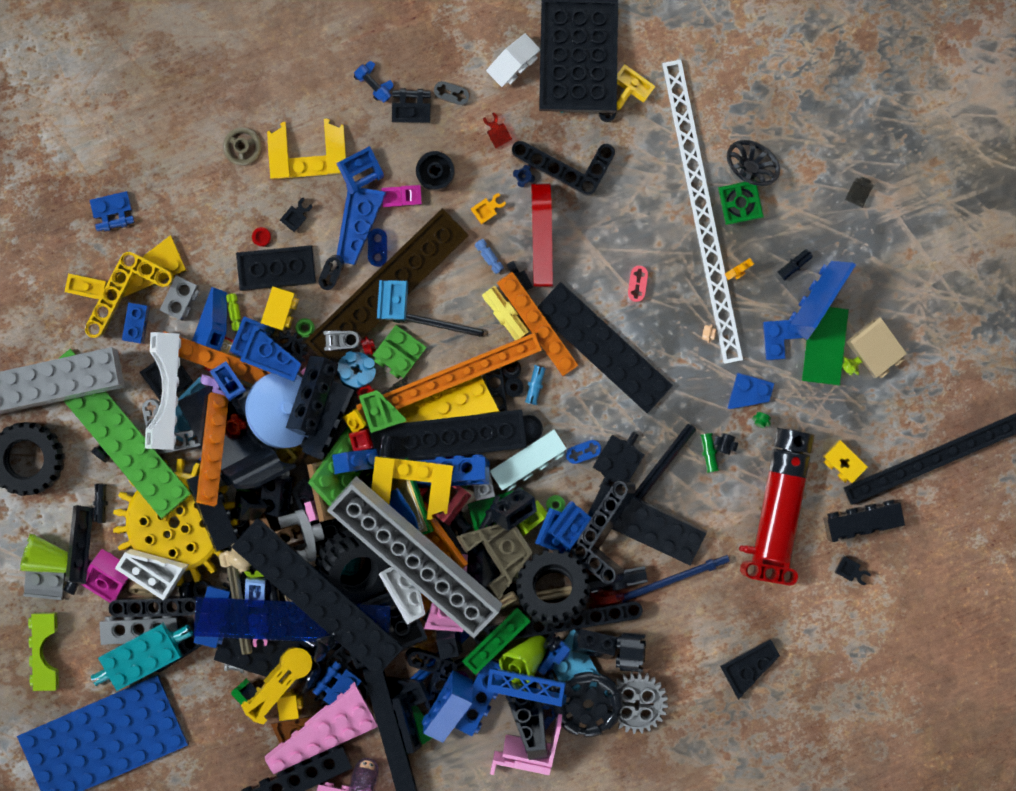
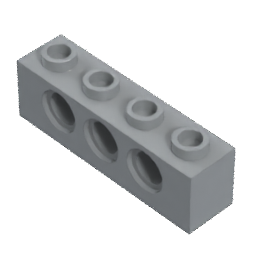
M106 616L105 620L100 621L101 645L124 644L141 635L135 630V626L138 623L144 626V632L154 628L155 623L163 622L168 630L175 632L179 629V616L124 617V619ZM119 624L125 627V633L122 635L116 631V626Z

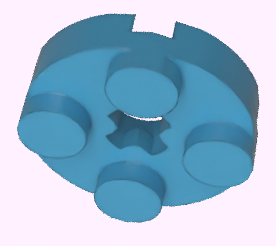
M347 352L340 359L337 367V376H339L341 383L353 390L370 385L376 373L374 360L361 352ZM358 367L361 373L353 374L354 371L351 368Z

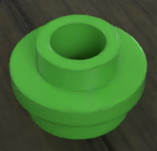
M303 318L296 323L295 330L299 336L306 338L314 332L315 326L310 319ZM304 324H307L309 327L306 332L302 330Z
M553 495L548 498L546 508L547 510L552 508L562 512L565 509V501L561 496ZM554 501L559 502V507L556 509L552 507Z

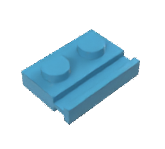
M379 280L377 319L406 320L407 281Z

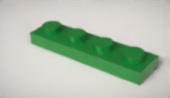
M517 607L462 662L476 675L531 620Z

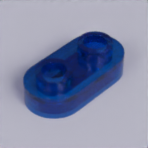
M379 228L371 230L368 235V260L375 267H381L387 262V234ZM380 235L381 241L376 242L374 237ZM376 254L381 255L382 258L380 261H376L374 259V256Z

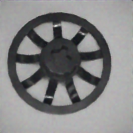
M740 140L730 145L727 151V162L732 171L742 181L757 186H768L776 182L780 175V165L770 150L750 140ZM742 145L750 146L748 158L745 148ZM756 147L763 152L754 160ZM738 148L742 157L738 153L732 152L733 149ZM766 155L772 160L759 164ZM731 157L736 158L739 163L733 165ZM774 167L775 174L772 171L766 170L764 168ZM762 174L769 175L772 179L765 181ZM757 176V177L759 178L760 182H758V181H753V180H754L755 177Z

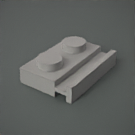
M26 572L23 596L63 600L65 573Z

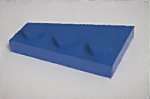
M253 326L240 361L295 382L302 364L258 327Z

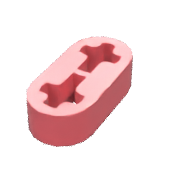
M643 266L634 267L630 273L628 297L633 302H639L645 296L648 272ZM638 269H641V272L645 274L644 277L640 278V283L636 282L637 276L634 275V272H637ZM636 285H639V292H642V295L635 299L631 291H635Z

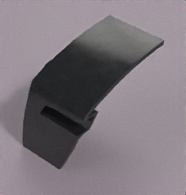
M207 386L178 401L183 415L201 446H203L208 395L212 392L213 386ZM246 387V391L228 402L220 477L226 485L233 484L236 489L261 486L296 467L295 464L280 461L271 446L260 441L250 429L245 412V404L251 389L250 387Z

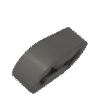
M443 81L438 82L434 87L436 97L460 106L465 105L469 101V93L465 88ZM444 85L446 86V90L450 91L451 93H444L442 96L440 95V92L437 89L442 88V86ZM462 91L466 99H462L459 102L458 97L453 96V93L460 94Z

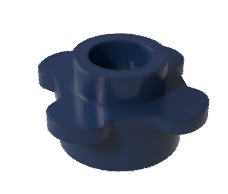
M528 165L513 171V176L516 177L519 187H524L525 184L535 181V176L531 174L530 166Z

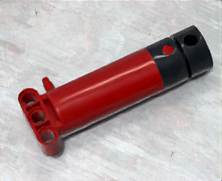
M777 428L774 447H779L781 450L773 449L755 546L741 545L739 547L741 552L753 554L752 560H746L740 566V572L745 577L788 586L794 585L798 580V573L790 568L810 463V455L803 453L812 452L814 434ZM750 565L754 566L752 574H748V567ZM771 568L772 575L767 578L766 571ZM789 571L790 578L785 581L784 575Z

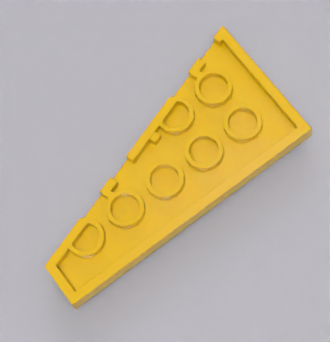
M481 376L397 409L406 418V422L403 423L500 412Z

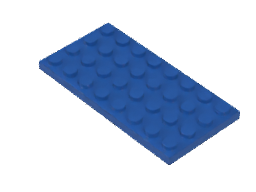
M159 675L17 736L40 791H84L189 745Z

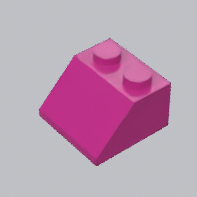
M101 549L87 570L86 584L81 585L111 603L117 600L130 578L115 569L120 560L111 553Z

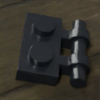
M406 88L392 90V98H400V103H392V123H430L431 104L423 103V98H431V91H423V89L418 88L417 90H406ZM406 98H417V103H406Z

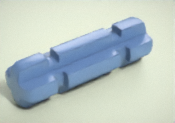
M481 239L475 243V247L478 251H481V256L489 266H492V271L497 274L504 269V266L501 262H497L498 258L490 247H486L487 243L484 239Z

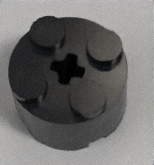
M427 152L419 159L416 165L418 181L424 188L430 191L444 190L454 179L455 169L453 162L442 152ZM436 166L437 169H441L437 176H434L433 173L430 174V171H433L432 167Z
M622 632V635L617 637V648L620 649V654L616 656V668H620V671L644 672V667L640 666L645 662L646 641L642 639H645L646 634Z

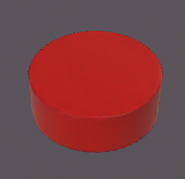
M259 227L253 231L252 241L257 246H267L271 241V233L268 229Z

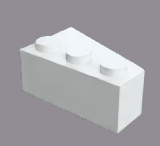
M130 549L123 554L115 569L164 600L170 596L189 564Z

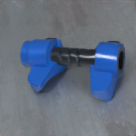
M369 61L365 65L362 64L354 72V78L360 82L366 81L374 90L373 98L385 103L392 96L390 94V90L394 86L392 81L389 80L379 85L370 76L375 63Z

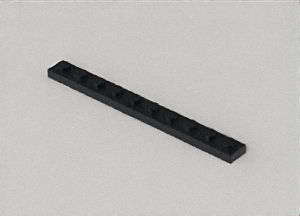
M1016 413L843 487L850 505L1015 435Z

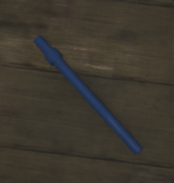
M725 555L714 560H706L704 564L620 595L621 600L625 602L704 571H713L716 567L730 562L729 557Z

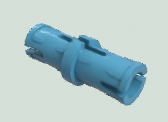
M534 365L531 382H528L529 390L525 400L526 403L537 405L540 389L543 388L541 384L546 368Z

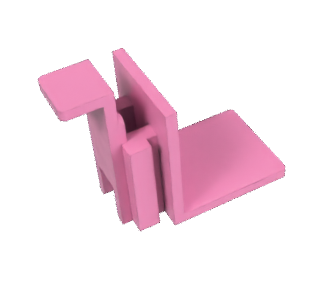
M558 714L551 744L547 743L548 758L529 760L521 737L505 735L503 752L494 751L490 774L494 775L497 764L550 775L561 729L562 714Z

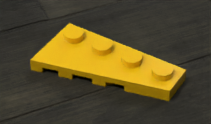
M171 235L142 256L169 270L174 276L187 271ZM146 264L143 267V273L149 275L152 272V267ZM120 273L117 276V281L119 283L125 282V274ZM163 273L160 276V281L168 279V274ZM134 274L123 298L154 285V283ZM111 290L114 299H116L117 292L115 290Z

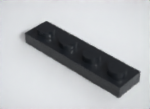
M80 505L73 506L65 582L86 584L94 508Z

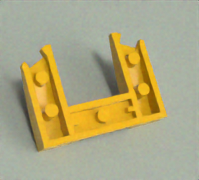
M324 119L326 155L289 158L286 122H282L280 124L281 128L272 134L270 131H267L270 179L341 174L336 163L347 158L344 125L341 124L339 128L329 124V119Z
M375 456L372 490L390 504L392 478L430 482L427 520L433 519V514L441 511L447 514L453 465Z

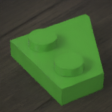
M378 390L359 396L371 433L406 422V418Z

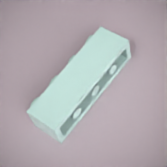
M553 429L527 446V448H524L490 470V473L501 490L506 489L509 491L517 486L515 482L522 478L525 481L533 475L532 471L536 468L542 470L548 466L549 463L547 461L553 457L557 460L565 455L564 450L567 448Z

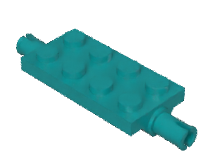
M163 622L98 657L104 669L92 674L91 680L97 679L93 683L98 686L110 679L116 691L170 664L183 656L179 650L180 641L193 636V631H188L191 627L187 624L174 632L168 630Z

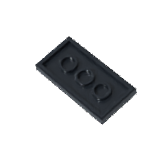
M313 245L236 253L240 291L272 288V286L286 287L316 284Z

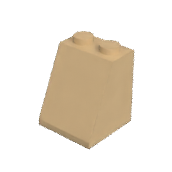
M881 317L873 319L846 341V344L860 358L863 365L874 378L878 376L880 378L884 377L890 372L888 368L893 364L895 366L899 365L905 360L903 356L907 354Z

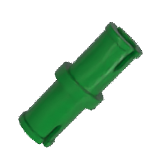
M712 433L700 435L704 451L702 456L705 457L707 473L719 471L716 459L717 451L714 448Z

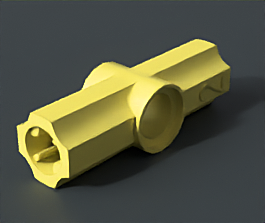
M493 286L482 295L486 303L494 311L493 314L501 325L505 326L514 340L522 338L529 332L518 318V314L512 305L504 299L496 286Z

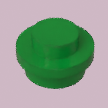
M757 412L752 418L755 422L754 424L760 428L771 425V417L765 413Z

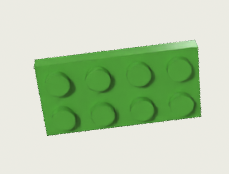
M349 427L344 430L308 482L328 506L362 472L335 474L332 455L353 451L348 435L352 432Z

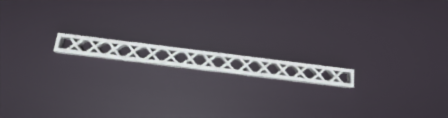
M676 60L662 63L723 363L741 361L743 357L727 280L724 275L725 270L682 61ZM678 65L679 73L676 78L668 74L667 67ZM675 83L683 88V92L679 97L672 93V87ZM679 102L687 108L683 116L676 112V106ZM682 121L690 124L691 129L688 134H685L679 128ZM687 139L694 143L695 148L691 153L683 147ZM691 158L698 162V168L695 172L687 166ZM694 177L702 181L699 191L691 186ZM698 196L706 200V205L703 209L695 205V200ZM702 214L710 219L707 228L699 224ZM706 233L714 239L710 247L703 243ZM710 252L718 258L714 266L708 263L706 259ZM714 271L721 274L722 279L718 285L711 281L710 278ZM718 289L725 293V299L722 303L714 298ZM722 308L729 312L726 322L718 317V313ZM725 327L733 331V336L729 341L722 336ZM729 346L736 349L738 357L727 359L726 351Z

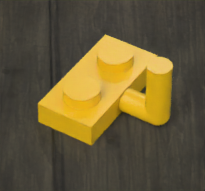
M625 64L617 73V84L625 89L617 100V110L622 108L631 94L644 103L656 87Z

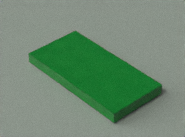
M829 307L812 335L806 340L801 381L840 385L849 309Z

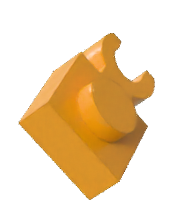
M499 193L493 196L491 202L485 198L471 208V211L481 225L497 214L494 210L495 208H502L506 205L505 201L502 204L496 203V198L500 196Z
M749 258L724 275L727 280L733 277L737 280L745 275L746 272L744 270L754 265V263Z

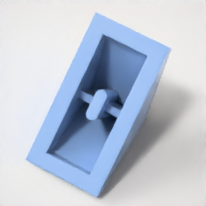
M247 576L245 580L246 607L264 608L266 578H250Z

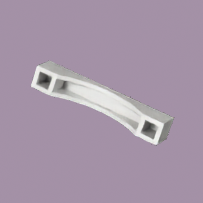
M151 332L150 353L160 370L162 396L158 411L146 428L145 448L174 450L176 444V435L174 434L175 426L177 425L175 411L178 405L176 391L179 386L177 371L180 367L178 352L181 347V339L179 334Z

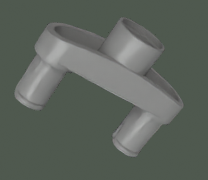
M303 509L297 510L293 514L278 517L280 528L296 524L300 526L305 550L297 552L308 562L316 561L315 542L324 540L321 524L311 525Z

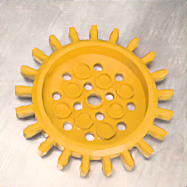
M180 458L177 460V468L174 473L189 489L186 480L199 475L200 463H195L191 474L185 473V460ZM228 485L221 486L218 492H222V494L227 493L230 487ZM138 490L133 496L127 492L119 493L118 496L122 500L129 502L127 510L116 509L113 511L114 515L126 517V526H117L113 529V533L127 532L129 541L118 546L119 551L127 550L132 546L137 551L189 564L185 571L190 570L195 582L201 580L198 567L202 564L205 565L211 574L217 571L210 558L214 554L219 557L220 553L224 551L220 550L215 553L206 528L201 526L202 519L195 506L192 494L162 520ZM228 502L223 504L225 510L235 508L237 503ZM178 507L183 508L182 514L177 512ZM172 517H177L180 521L177 528L170 525ZM142 518H146V525L141 523ZM236 519L230 521L232 527L239 525L240 522ZM184 525L189 528L187 533L183 531ZM166 531H169L171 534L169 538L165 537ZM148 536L152 537L151 543L147 542ZM189 544H192L194 546L193 551H190L188 549ZM172 549L176 551L175 556L170 555ZM183 575L178 581L177 586L182 585V583H184Z

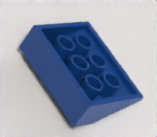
M830 261L828 266L824 264L818 273L821 275L818 282L814 280L808 289L811 293L808 297L803 296L798 304L801 307L798 313L794 311L788 321L791 324L788 328L808 340L856 264L840 261Z

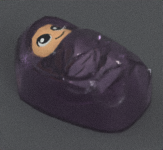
M364 757L356 763L350 778L349 791L376 790L379 767L374 759Z

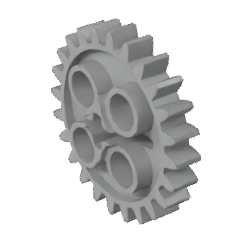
M631 672L629 678L623 674L624 680L621 681L617 678L618 685H615L620 690L625 701L623 702V708L620 709L621 716L618 720V728L620 729L625 726V732L632 728L633 734L636 733L637 729L640 730L641 734L643 733V728L651 731L650 725L657 727L656 720L662 722L663 719L660 715H666V711L663 709L668 708V703L664 702L668 700L667 695H663L666 692L665 688L659 689L662 686L661 682L655 684V677L649 680L648 673L642 677L641 672H638L637 676H634L633 672ZM630 689L633 691V694L625 696L623 692ZM645 691L652 692L649 698L642 696ZM636 700H639L640 702L638 703V705H634ZM608 705V710H612L613 706ZM624 708H630L632 710L629 714H623L621 712ZM646 709L650 711V714L648 716H643L640 714L643 710Z

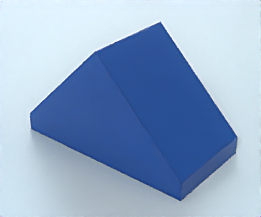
M226 361L210 371L224 396L229 401L246 391Z

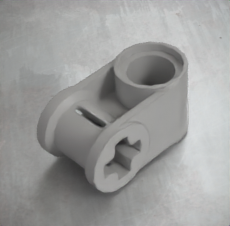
M323 331V334L326 336L324 351L357 348L361 343L360 335L354 331ZM351 334L356 337L354 345L347 343V337Z

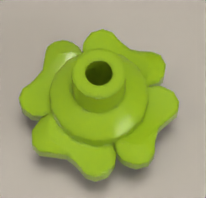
M858 356L855 359L844 357L842 367L849 375H859L858 365L862 361Z

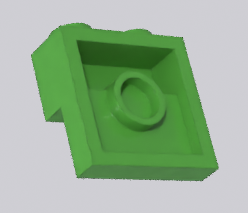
M395 325L373 354L376 357L374 361L381 367L386 365L391 368L390 373L399 379L400 376L405 378L427 347Z

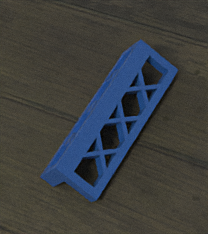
M490 668L487 685L488 692L560 707L566 702L567 697L565 694L566 683ZM494 674L501 675L505 682L493 680ZM518 678L524 686L513 684L510 681ZM537 682L543 689L532 688L529 685ZM551 686L560 687V693L549 691L548 688Z

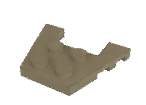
M496 524L456 537L465 552L482 542L501 572L499 577L487 585L491 594L498 600L503 596V592L510 586L516 573L520 571V568L523 567L526 560L532 554L530 547L517 526L507 531Z

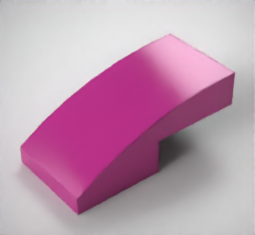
M420 185L381 188V191L387 192L382 207L422 204Z

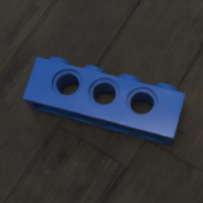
M480 454L472 455L470 458L454 456L453 459L436 457L435 460H416L453 465L451 486L489 484L490 462ZM468 466H472V470L469 473H465V469ZM416 481L418 488L431 487L430 482Z
M494 659L478 672L473 682L472 704L454 727L470 736H473L474 732L478 734L483 724L480 720L483 715L487 717L491 709L489 703L491 699L495 700L498 693L487 691L488 684L484 680L489 675L490 668L501 669L499 662ZM494 674L496 680L505 681L501 675ZM479 692H483L486 694L487 699L479 702L476 699V695ZM469 710H476L478 716L475 719L469 718L467 716Z

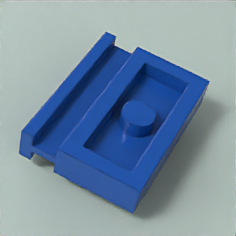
M570 501L547 532L551 533L567 549H571L586 528L591 517L580 507L576 506L573 501Z

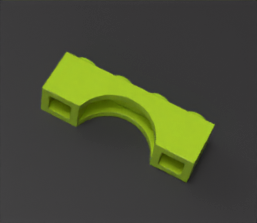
M35 612L28 619V627L32 630V636H29V648H32V655L29 657V666L32 667V675H30L29 679L30 686H33V691H56L59 689V669L52 667L46 661L43 654V646L46 639L58 631V612Z

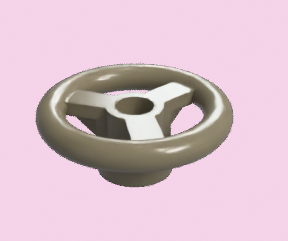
M245 127L235 128L225 137L223 151L230 162L241 166L249 165L260 155L261 141L253 130ZM239 133H246L252 138L249 140L244 138L235 139L233 136ZM229 142L233 144L234 150L239 153V159H236L230 153ZM240 143L245 144V148L242 150L239 149ZM255 143L254 154L250 158L245 159V152L248 151L249 146Z

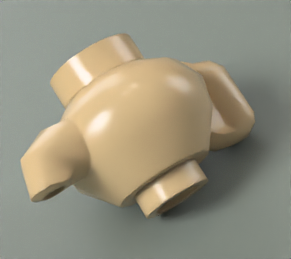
M233 548L231 551H225L219 555L222 567L233 566L239 572L250 569L251 564Z

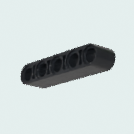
M169 596L164 600L159 597H125L112 601L109 604L108 610L113 617L190 616L202 610L203 600L199 596ZM191 601L195 604V610L190 607ZM154 602H156L159 606L158 611L155 610L153 606ZM172 602L176 603L177 610L172 608ZM118 603L122 605V612L118 610ZM136 603H138V604L140 605V607H141V610H140V611H138V610L136 609V607H135Z

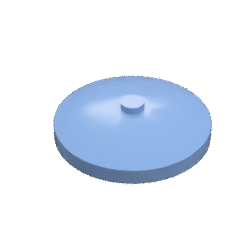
M270 373L255 382L248 393L245 404L248 425L260 441L271 447L282 449L295 447L302 443L304 437H308L307 435H299L286 428L302 381L301 376L297 375L295 382Z

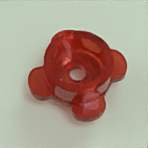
M232 414L231 419L226 421L227 431L236 436L240 435L241 430L246 428V423L237 414Z

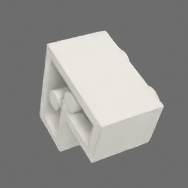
M525 33L505 48L486 71L501 87L507 83L511 85L518 78L516 75L518 72L521 74L528 65L531 66L538 59L536 55L540 52V48Z

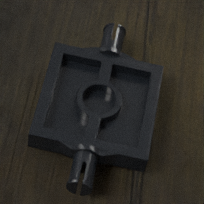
M632 431L627 441L620 440L614 435L610 437L593 465V468L604 476L599 487H601L603 482L609 485L611 481H630L645 456L633 445L639 436L638 434L634 436L635 432Z

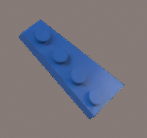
M359 188L353 194L347 191L337 255L343 258L344 263L356 265L387 192Z

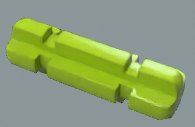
M232 293L226 295L227 303H229L228 310L230 321H232V330L238 331L241 324L239 305L236 302L238 301L237 295Z

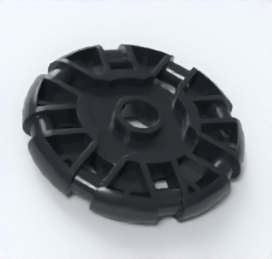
M593 672L577 673L570 680L566 679L564 681L566 683L565 694L570 698L569 702H565L562 707L553 705L556 719L558 714H562L561 726L573 735L577 736L580 734L584 735V737L602 735L603 731L613 728L621 716L620 709L623 708L622 694L615 687V682L601 673L599 675L593 674ZM591 681L597 682L596 687L590 686ZM576 684L580 685L576 689L573 688ZM609 690L610 693L605 695L604 691ZM586 700L593 701V705L589 708L584 707L583 703ZM608 705L613 706L612 711L608 710ZM571 712L572 716L567 718L566 715ZM602 718L604 722L598 725L596 721ZM580 722H581L582 724H585L586 726H585V727H579Z

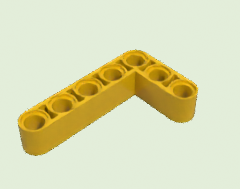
M124 253L120 257L85 326L86 334L91 338L103 336L134 274L161 287L171 286L174 275L169 270L136 253ZM130 255L135 259L132 266L126 264V258ZM146 264L152 267V272L149 275L143 273V267ZM119 273L125 274V282L119 283L117 281ZM163 273H167L169 276V281L166 284H162L160 281V276ZM111 290L117 292V298L113 301L108 297V293ZM102 307L108 309V315L105 318H102L99 314ZM97 324L100 329L96 335L91 332V326Z

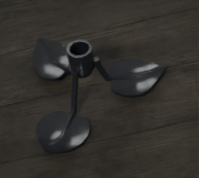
M303 629L297 636L296 641L305 647L304 650L310 654L312 661L316 665L300 694L312 690L316 686L317 681L321 680L324 668L318 662L324 659L330 649L336 650L342 646L336 641V635L321 638ZM316 649L315 656H313L310 650L314 651Z

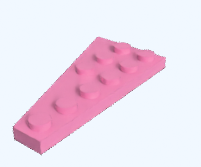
M355 682L350 685V689L344 694L340 693L336 697L337 700L323 707L305 722V726L302 729L293 732L290 739L285 743L281 742L265 756V761L273 774L378 727Z

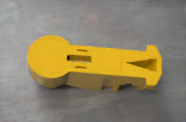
M300 647L288 648L280 657L279 664L263 680L265 684L261 688L257 687L254 697L241 704L245 715L253 722L264 725L267 721L264 716L296 679L303 678L310 672L312 668L310 654Z

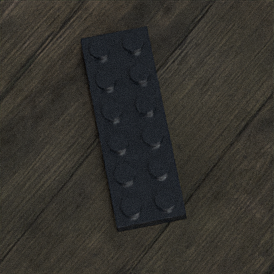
M602 483L588 512L591 518L611 489V485ZM634 496L612 528L690 566L707 534V530ZM613 501L612 506L615 509L616 504ZM603 516V518H602L603 524H605V518H604V516Z

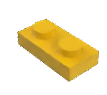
M68 273L64 292L100 299L107 282Z

